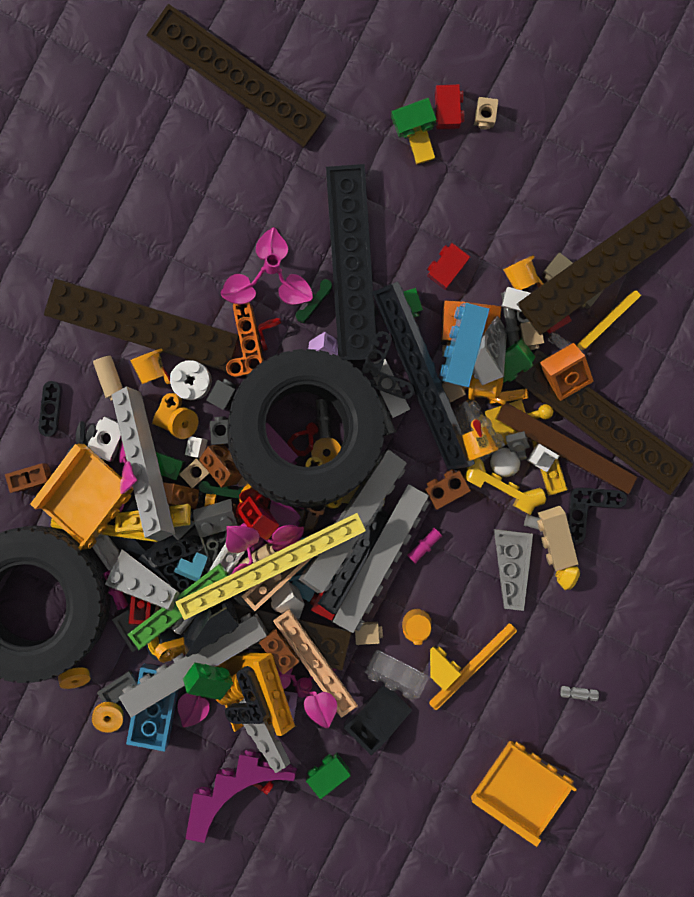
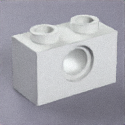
M103 417V420L100 419L96 425V430L98 431L95 437L90 439L88 447L98 457L113 462L122 438L118 422L109 417ZM105 433L111 436V441L108 444L103 442V435Z

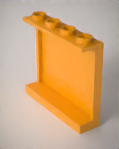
M75 444L30 505L35 509L45 511L80 544L78 547L80 550L90 549L96 544V538L99 534H102L108 528L107 524L119 514V508L122 504H125L131 498V493L134 489L131 487L125 494H120L122 477L85 444Z
M238 653L216 666L228 669L230 676L237 674L239 670L246 666L251 667L256 673L270 711V717L267 719V722L273 725L276 735L283 736L295 727L272 653ZM243 699L227 704L225 707L227 708L234 703H239ZM231 723L234 732L244 726L243 724Z
M509 741L472 794L471 800L479 808L537 847L541 842L539 836L570 791L573 790L575 792L577 789L570 777L565 774L563 777L557 773L558 770L549 763L547 766L541 762L542 759L533 752L530 755L519 742L516 741L514 744L512 741Z

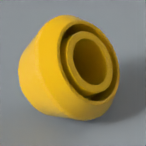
M571 566L558 570L555 574L557 582L564 590H571L580 576L579 568Z

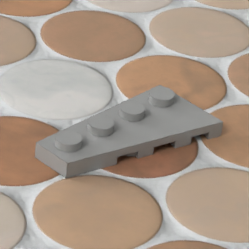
M494 529L503 606L505 609L524 611L533 534Z
M121 550L105 583L106 586L169 611L173 610L180 595L177 590L124 550Z
M243 699L239 703H246V701ZM267 720L261 724H243L247 733L252 737L257 748L262 752L275 773L290 764L280 740H276L274 737L275 729L272 724H268Z

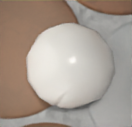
M506 447L495 451L490 460L492 470L499 476L506 478L514 476L519 471L521 464L518 454L515 451L510 452V449Z

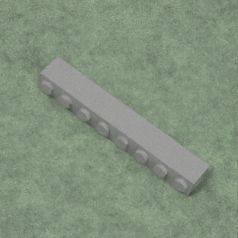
M126 386L112 394L113 404L126 459L131 462L133 474L137 479L133 484L144 537L161 541L174 535L175 530L141 392Z
M389 449L383 451L374 468L363 480L337 522L358 513L364 527L369 526L375 518L373 515L376 510H380L384 505L385 501L383 499L385 496L393 491L396 479L401 478L404 474V467L407 463ZM364 533L314 556L298 580L317 593L326 592L332 585L331 579L334 575L339 574L343 568L342 562L345 558L348 559L354 550L352 548L353 545L362 539Z
M408 484L333 620L334 623L352 633L355 630L359 631L364 623L362 620L364 613L369 614L374 605L371 603L374 595L378 597L382 591L383 586L380 584L384 578L386 580L389 578L393 570L390 568L393 561L397 563L402 554L399 551L402 544L407 545L412 536L409 534L411 528L416 529L421 520L418 515L421 510L425 512L430 503L427 500L429 495Z
M251 613L244 615L240 618L239 627L234 632L219 638L216 643L207 645L199 653L192 654L189 657L184 656L182 653L172 659L174 663L169 666L165 663L156 669L157 673L150 676V674H147L139 679V684L135 686L130 684L122 689L124 693L119 696V699L130 717L135 716L185 686L183 678L194 662L216 667L266 637L269 632L258 614L251 615Z

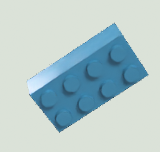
M463 303L456 308L454 318L457 319L456 324L451 327L449 338H452L449 346H446L444 357H447L445 365H441L439 376H442L441 381L469 387L489 308L470 303Z
M144 663L140 667L137 684L140 683L139 679L147 674L152 676L157 673L156 669L160 666ZM178 690L131 717L127 745L165 752L169 744Z

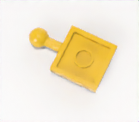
M522 399L509 403L526 413ZM543 404L537 411L528 413V415L535 419L542 418L546 420L552 417L553 408ZM501 406L484 411L493 441L498 447L507 445L505 436L518 433L495 420Z

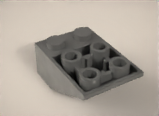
M231 499L193 510L194 523L210 566H212L226 543L227 526H240ZM247 549L239 562L248 557Z

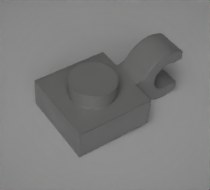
M525 431L505 436L510 452L517 451L519 460H526L525 451L530 446Z

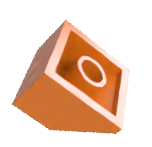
M574 343L540 362L546 379L560 401L594 382L585 355Z

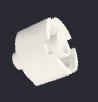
M184 361L179 363L171 372L170 383L173 391L179 397L187 400H199L209 392L212 377L204 365L196 361ZM190 376L195 378L193 385L187 383Z

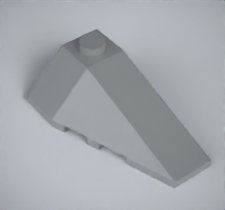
M498 316L493 319L482 336L472 373L475 379H478L482 385L504 377L507 333H505L506 328Z

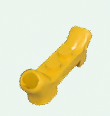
M482 457L474 459L475 464L467 467V472L463 477L466 481L480 488L484 482L516 498L513 506L529 515L532 514L535 507L546 502L545 493L541 488L522 493L518 491L519 486L511 482L508 485L501 481L502 477L493 472L491 475L487 474Z

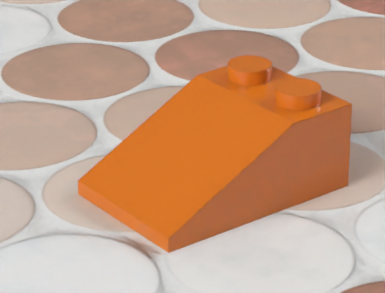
M444 301L441 342L451 341L452 339L449 338L451 327L456 324L457 319L454 318L456 308L463 303L470 302ZM470 303L489 308L483 332L484 335L493 319L497 316L500 319L501 306Z

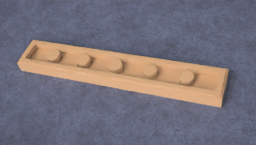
M288 609L275 618L273 622L321 690L331 694L336 699L337 713L342 718L358 706L292 611Z

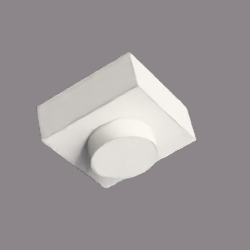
M189 437L185 455L200 458L206 450L207 440Z

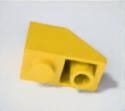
M433 646L430 649L431 678L446 691L462 674L459 671L461 667L455 661L450 662L445 657L447 653L441 647L436 648Z

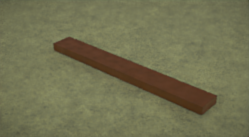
M507 402L501 406L495 420L518 433L525 431L527 438L541 444L625 494L630 493L637 479L635 475Z

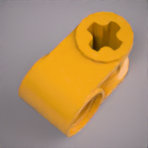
M174 393L166 394L162 398L152 424L169 431V418L175 410L181 408V397ZM173 399L176 404L170 407L171 403L168 400Z

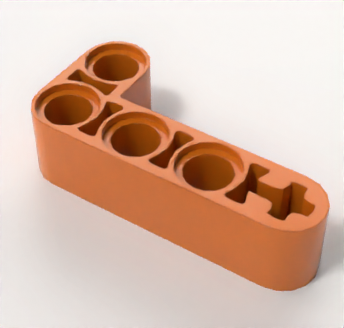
M250 302L244 304L247 306L244 308L245 315L250 317H244L243 312L239 309L242 305L233 304L243 357L230 360L227 363L226 370L229 375L236 378L247 376L253 370L251 362L254 359H258L260 363L264 361L253 306ZM245 322H251V329L249 331H243L242 329ZM251 340L255 341V348L247 350V343ZM239 363L241 370L239 373L234 374L232 366Z

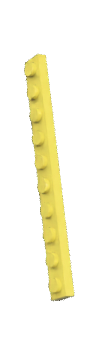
M355 513L176 601V605L183 619L186 620L365 532L366 529L358 513Z

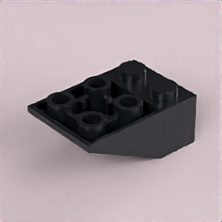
M172 535L154 544L138 558V561L179 593H182L196 581L174 572L178 561L161 568L152 567L148 561V557L153 550L178 541ZM174 546L171 548V553L178 557L181 555V550ZM166 553L162 556L156 554L154 560L160 562L167 555ZM193 555L184 558V560L191 562ZM205 568L203 569L200 578L207 574Z
M229 598L196 615L183 635L187 657L199 653L202 648L216 643L219 638L234 632L239 627L235 606Z
M385 682L344 722V729L372 756L394 733L412 709Z

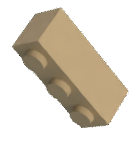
M557 506L538 512L540 520H537L540 532L543 531L544 534L541 540L544 548L548 549L549 554H546V559L549 566L553 565L554 569L558 571L578 565L566 513L562 507Z

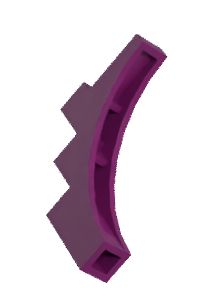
M265 423L266 434L271 447L282 459L296 465L297 454L268 423ZM271 500L269 511L281 527L285 525L298 526L300 524L298 520L301 516L292 507ZM259 537L258 543L250 547L251 552L257 551L266 545L265 540Z
M254 749L242 750L239 754L236 772L231 768L219 769L216 774L213 791L208 787H200L193 793L186 839L205 843L216 813L234 794L250 785L263 781H294L297 768H293V765L289 764L284 769L275 773L267 760L260 761L261 753H256L257 751Z

